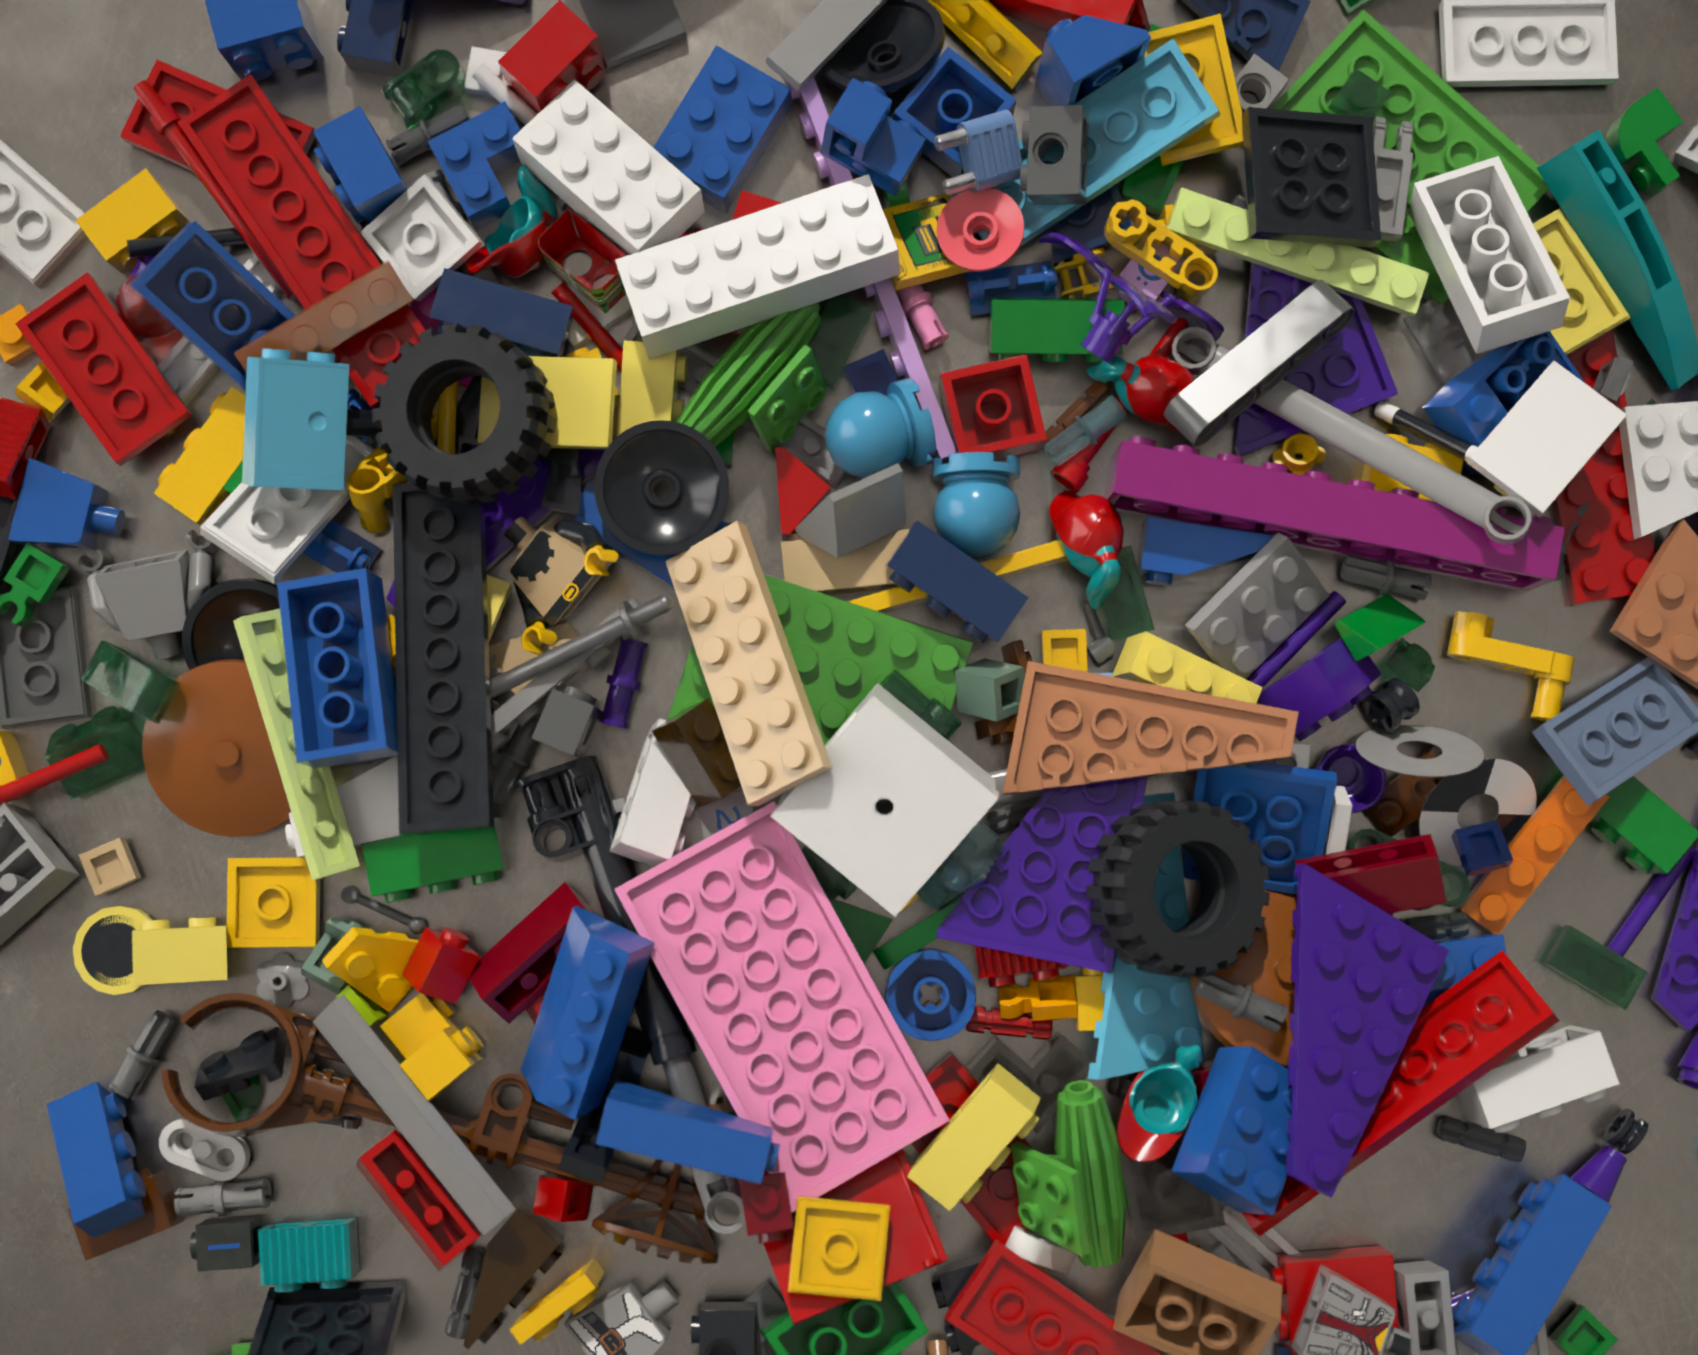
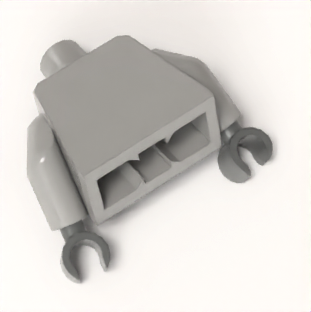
M191 530L187 534V542L194 550L190 557L188 549L113 564L111 556L98 549L99 561L93 567L91 558L82 555L79 558L78 564L81 569L90 574L87 578V585L92 610L112 629L121 631L127 641L149 637L156 659L168 658L181 653L176 632L183 630L188 612L194 603L210 588L212 557L210 555L215 553L218 546L209 540L204 545H196L198 536L195 530Z

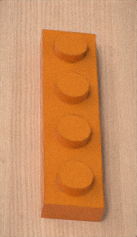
M1563 776L1459 906L1461 911L1493 934H1500L1610 796L1605 794L1587 806L1567 778Z

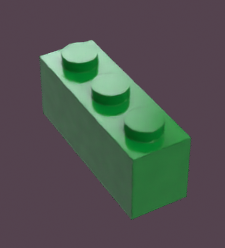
M990 297L989 351L991 353H999L998 360L1025 354H1042V361L1067 362L1068 354H1085V361L1102 362L1101 358L1081 346V343L1093 326L1088 320L1094 312L1097 298ZM1105 299L1101 316L1104 317L1108 310L1120 316L1124 310L1125 301L1121 299ZM1123 345L1117 354H1123Z
M1563 773L1551 785V789H1553L1556 786V784L1560 781V779L1564 776ZM1634 776L1607 793L1610 796L1609 799L1590 821L1594 825L1591 830L1598 838L1612 846L1616 843L1628 854L1625 857L1626 861L1645 875H1648L1649 872L1651 874H1668L1698 838L1697 829Z
M494 817V829L409 837L397 836L362 844L371 897L385 896L386 903L413 898L411 890L428 887L430 894L455 890V881L471 877L473 885L499 881L498 872L510 870L501 820L498 817Z

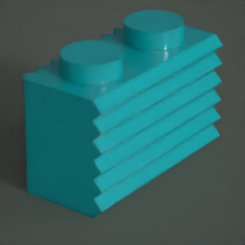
M357 1218L268 1224L259 1229L261 1286L274 1285L275 1292L297 1291L302 1289V1283L314 1281L319 1282L321 1289L347 1286V1279H352L360 1271Z

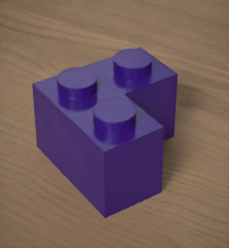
M1341 637L1319 651L1304 664L1261 691L1256 704L1299 712L1295 736L1300 742L1322 727L1318 722L1319 720L1328 716L1331 722L1351 711L1355 704L1373 693L1369 685L1382 674L1369 655L1356 662Z

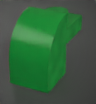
M1659 87L1633 103L1612 124L1605 138L1620 165L1626 164L1629 167L1630 175L1635 185L1641 190H1645L1650 198L1663 191L1680 177L1657 143L1673 132L1683 121Z

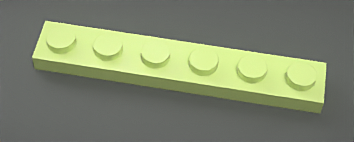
M1182 187L1178 191L1166 227L1190 242L1313 284L1316 281L1323 280L1336 292L1409 317L1417 313L1429 276V272L1354 246L1250 239L1248 210Z
M280 609L239 617L233 622L312 881L359 867L360 864L330 766L312 768L297 763Z

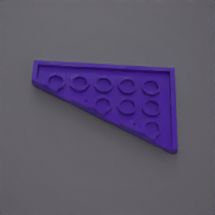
M1251 262L1244 340L1313 283ZM1337 292L1355 309L1351 321L1339 334L1286 376L1284 380L1349 414L1397 395L1398 391L1363 301ZM1254 403L1237 417L1235 451L1237 456H1241L1294 434L1301 433L1304 430Z
M1148 777L1045 790L1004 845L1001 846L983 869L976 881L962 896L948 917L938 927L936 938L1110 974L1115 949L1107 948L1100 938V933L1104 930L1103 927L1093 925L1089 912L1095 909L1093 899H1087L1086 885H1093L1094 873L1088 872L1091 858H1098L1101 851L1096 848V845L1102 835L1114 833L1111 829V824L1120 816H1130L1131 809L1143 804Z
M1297 864L1294 870V876H1298L1297 910H1293L1292 925L1295 929V938L1292 942L1291 981H1295L1294 1013H1290V1030L1293 1039L1289 1046L1288 1085L1292 1086V1118H1287V1134L1290 1138V1145L1286 1154V1174L1318 1193L1332 1198L1450 950L1310 866Z

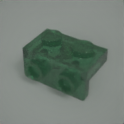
M130 704L119 708L116 706L106 707L97 712L92 717V720L78 726L75 724L65 725L51 735L45 754L49 765L98 744H103L108 752L109 760L60 780L71 800L145 768L142 753L143 737L133 722L134 710Z

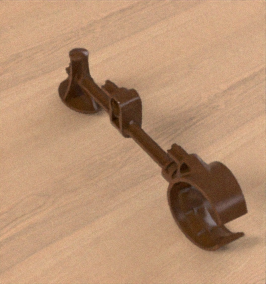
M229 993L214 996L200 1002L180 1018L183 1023L195 1030L202 1022L214 1014L234 1009L254 1010L268 1016L281 1027L289 1040L292 1050L291 1072L281 1095L263 1113L241 1122H221L204 1116L189 1103L183 1094L179 1072L168 1069L161 1070L163 1087L173 1107L189 1122L213 1133L232 1137L251 1136L269 1129L332 1119L340 1120L346 1114L357 1115L396 1127L370 1093L355 1083L354 1076L348 1074L342 1079L336 1077V1072L332 1069H328L325 1073L317 1071V1066L312 1064L315 1055L346 1064L314 1025L313 1021L317 1017L271 1004L253 995ZM505 1074L496 1078L487 1091L477 1119L469 1120L438 1111L474 1157L476 1155L487 1157V1164L493 1165L495 1160L506 1163V1169L510 1171L515 1166L523 1164L628 1195L593 1219L591 1225L604 1236L607 1233H612L614 1242L625 1246L627 1241L633 1239L635 1250L644 1254L647 1253L651 1246H655L656 1257L666 1260L669 1259L672 1252H676L678 1262L691 1264L694 1258H698L701 1264L718 1263L719 1255L704 1221L705 1210L694 1177L692 1176V1185L682 1183L678 1179L682 1165L675 1163L671 1177L665 1178L656 1175L663 1161L660 1159L655 1160L649 1172L613 1162L610 1171H607L603 1183L583 1179L573 1173L559 1169L565 1148L529 1137L525 1131L530 1118L572 1130L575 1120L536 1101L526 1079L517 1074ZM510 1086L519 1088L523 1092L521 1105L514 1110L501 1108L498 1104L500 1092ZM636 1198L659 1204L661 1210L615 1215ZM672 1209L695 1215L704 1241L668 1213V1210L672 1211ZM659 1217L654 1235L609 1223L616 1220ZM666 1219L697 1242L704 1251L661 1238Z

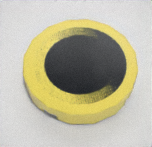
M129 906L103 908L88 917L77 931L73 945L74 964L83 981L96 991L111 995L136 992L143 988L145 985H133L132 930H142V921L153 919L143 910Z

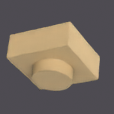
M117 838L79 855L95 896H102L141 879L126 838Z

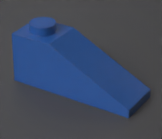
M1147 517L1142 523L1135 575L1146 576L1145 582L1149 584L1171 586L1172 580L1180 581L1254 557L1274 536Z

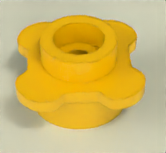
M1298 433L1288 437L1283 444V448L1274 451L1272 459L1274 463L1287 466L1292 474L1304 476L1306 471H1310L1316 464L1324 462L1326 453L1322 447L1317 445L1312 437ZM1302 454L1303 458L1297 459L1295 455Z

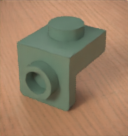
M330 916L326 922L324 935L301 968V975L339 994L348 983L329 971L322 962V959L352 927H363L351 919L344 918L340 920Z

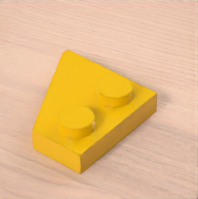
M352 927L322 959V962L329 971L387 1012H390L413 988L403 977L402 973L419 940L409 939L405 933H377L373 929Z

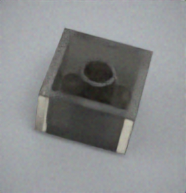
M1187 1130L1165 1155L1152 1162L1132 1161L1123 1154L1119 1147L1126 1197V1220L1129 1234L1136 1242L1149 1240L1155 1229L1168 1235H1176L1226 1225L1221 1201L1171 1172Z

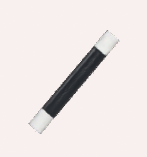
M1384 400L1380 401L1374 410L1376 417L1466 462L1478 448Z

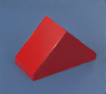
M775 447L782 541H789V537L796 533L795 528L831 494V487L786 448Z

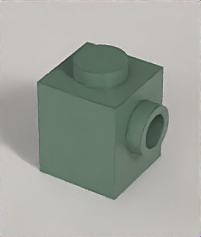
M984 658L956 669L955 681L958 712L996 722L1018 713L1025 679L1024 667Z

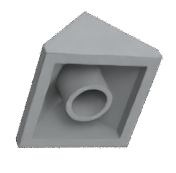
M897 463L829 494L795 528L798 536L829 554L840 558L905 527L903 471L900 465Z

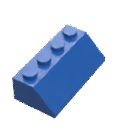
M575 906L572 909L521 1067V1072L536 1101L574 1120L601 1106L655 943L579 906Z

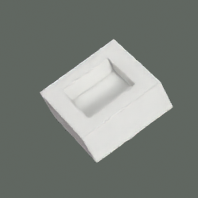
M472 46L464 84L466 93L494 98L472 75L479 66L484 64L507 85L498 61L507 52Z

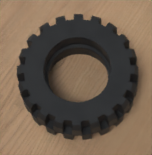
M458 323L445 324L443 334H439L431 328L419 334L421 342L414 345L407 341L398 349L402 357L396 364L390 360L386 364L382 372L388 375L384 385H376L373 396L381 401L380 408L372 410V421L374 425L382 429V432L377 433L375 437L379 448L389 454L387 462L395 471L404 475L405 480L416 487L445 501L451 499L458 504L472 505L474 499L488 503L498 499L497 492L499 491L510 495L520 489V484L517 480L523 475L531 479L539 470L533 464L538 455L547 457L552 445L545 441L546 433H554L556 427V419L549 414V409L555 407L553 393L545 387L548 380L542 370L509 339L498 332L491 333L485 327L474 324L469 325L467 330ZM483 376L495 384L499 393L500 413L494 430L481 445L466 453L450 455L441 451L436 446L431 431L432 412L438 398L447 387L461 379Z
M1160 801L1153 804H1142L1131 809L1130 816H1120L1111 824V829L1114 833L1103 834L1096 845V848L1101 851L1098 858H1091L1088 872L1094 873L1093 885H1086L1087 899H1093L1095 909L1090 910L1089 913L1093 925L1103 927L1104 930L1100 933V938L1107 948L1117 949L1115 951L1116 957L1126 964L1136 965L1138 970L1191 979L1192 976L1203 978L1215 975L1218 968L1228 969L1237 963L1238 957L1236 953L1246 954L1255 942L1251 937L1253 932H1261L1266 917L1261 916L1263 905L1269 906L1270 892H1265L1264 880L1269 879L1267 865H1261L1259 857L1263 855L1258 841L1248 840L1247 838L1250 834L1249 828L1241 820H1232L1233 817L1229 811L1221 807H1210L1208 803L1198 801ZM1180 845L1191 855L1198 867L1201 877V897L1192 918L1182 928L1174 932L1166 925L1158 912L1154 897V884L1161 862L1169 852Z

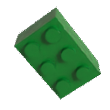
M896 1282L882 1288L881 1301L855 1299L795 1325L787 1310L759 1330L774 1355H898L928 1333L929 1330Z

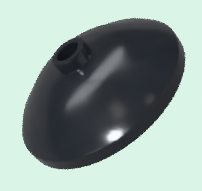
M888 0L821 68V71L831 84L844 91L852 78L862 83L865 81L872 82L882 88L885 93L903 88L920 78L939 57L945 42V29L942 18L937 9L926 0Z
M658 420L635 425L621 433L611 442L599 461L594 481L596 505L603 522L621 542L643 553L673 555L689 550L691 546L709 537L717 528L728 503L729 479L720 453L703 434L682 423ZM661 481L668 482L672 488L670 495L666 498H660L655 494V486Z
M239 578L222 582L206 591L188 612L183 626L182 649L189 670L212 661L224 659L245 660L233 621L242 616L280 609L278 586L265 580Z

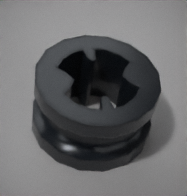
M1628 1108L1619 1112L1612 1119L1604 1133V1140L1609 1144L1617 1143L1618 1151L1624 1155L1633 1151L1641 1143L1649 1127L1648 1122L1644 1119L1635 1120L1634 1112Z

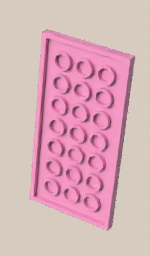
M775 801L622 884L615 888L614 891L638 935L655 942L650 957L737 1116L774 1128L771 1142L780 1144L774 1172L768 1171V1173L785 1172L791 1212L796 1211L797 1196L818 1198L950 1120L793 834L771 817L773 810L777 806Z

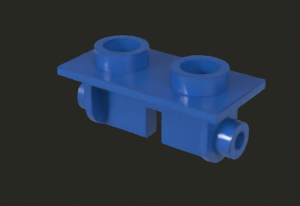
M1051 261L965 273L972 316L990 313V297L1057 298L1055 291L1057 275L1056 270L1052 269Z
M331 519L302 553L332 571L339 573L363 568L369 569L381 548Z

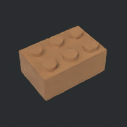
M1155 1229L1118 1294L1113 1330L1170 1355H1260L1281 1321L1282 1285Z

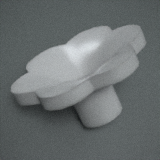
M281 952L276 954L272 961L261 963L257 969V976L260 980L257 986L258 996L264 1000H271L274 1005L289 1008L294 1003V1000L304 999L310 990V986L306 981L307 977L301 975V968L305 962L295 961L291 954ZM278 978L282 981L281 985L277 983Z

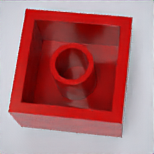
M561 0L498 61L508 87L536 113L545 108L574 79L587 90L594 88L605 74L604 69L607 67L598 35Z
M1027 354L940 374L938 386L949 433L957 453L994 452V460L1006 458L1009 455H1019L1043 449L1047 437Z

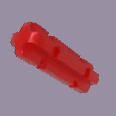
M975 1006L974 1013L965 1027L968 1032L984 1034V1029L990 1030L992 1035L1026 1038V1034H1032V1039L1048 1040L1052 1035L1053 1020L1032 1021V1016H1028V1013H1023L1017 1018L1004 1019L1000 1017L999 1008H992V1012H986V1007Z

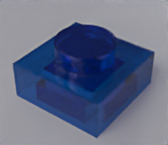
M884 349L844 366V372L854 393L875 391L887 396L889 384L898 381Z
M1497 820L1457 829L1451 836L1467 877L1509 867L1513 862V857Z

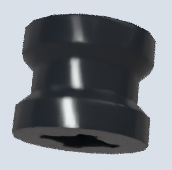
M1398 678L1388 680L1382 685L1381 692L1373 691V693L1363 699L1362 703L1367 719L1375 728L1384 733L1393 732L1401 725L1402 719L1409 720L1418 714L1420 710L1419 699L1416 693L1406 682Z

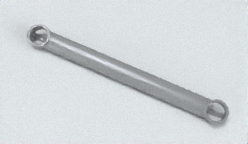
M1189 327L1182 330L1175 337L1172 344L1174 361L1187 368L1192 375L1203 374L1230 352V350L1215 343L1212 334L1200 327ZM1191 338L1205 340L1211 346L1209 356L1199 354L1184 342ZM1178 351L1199 364L1185 362L1181 359ZM1284 379L1255 402L1258 406L1484 528L1487 536L1495 543L1512 545L1521 541L1528 532L1531 524V511L1520 498L1499 496ZM1501 506L1517 508L1525 518V526H1519L1507 521L1494 510ZM1489 520L1512 534L1505 535L1497 532Z

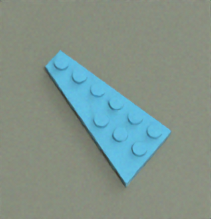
M1175 793L1145 795L1143 804L1175 801ZM1180 845L1169 852L1158 868L1154 884V897L1158 912L1166 925L1174 932L1182 928L1189 921ZM1115 952L1111 973L1103 972L1100 991L1104 994L1105 1000L1102 1021H1096L1094 1038L1099 1039L1096 1063H1090L1088 1079L1101 1080L1172 1063L1175 1059L1176 1050L1181 1045L1189 1047L1193 1045L1200 1046L1202 1059L1205 1058L1201 1023L1191 991L1190 978L1166 976L1138 970L1136 965L1126 964L1117 958Z

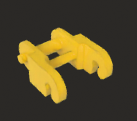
M1104 248L1091 250L1100 258L1106 255ZM1080 253L1074 254L1071 262L1065 263L1062 261L1053 268L1056 270V273H1060L1065 290L1060 293V298H1075L1074 296L1081 295L1082 298L1098 296L1100 285L1093 286L1091 283H1088L1084 269V263L1088 261ZM1078 269L1082 286L1073 288L1069 271ZM1109 283L1107 292H1112L1116 288Z

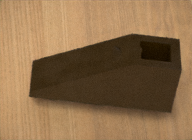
M526 1202L514 1212L487 1245L463 1344L468 1350L477 1339L486 1344L503 1324L497 1318L507 1304L516 1309L533 1289L527 1283L537 1269L545 1275L563 1254L556 1247L563 1240L564 1236L540 1215L533 1214V1209Z

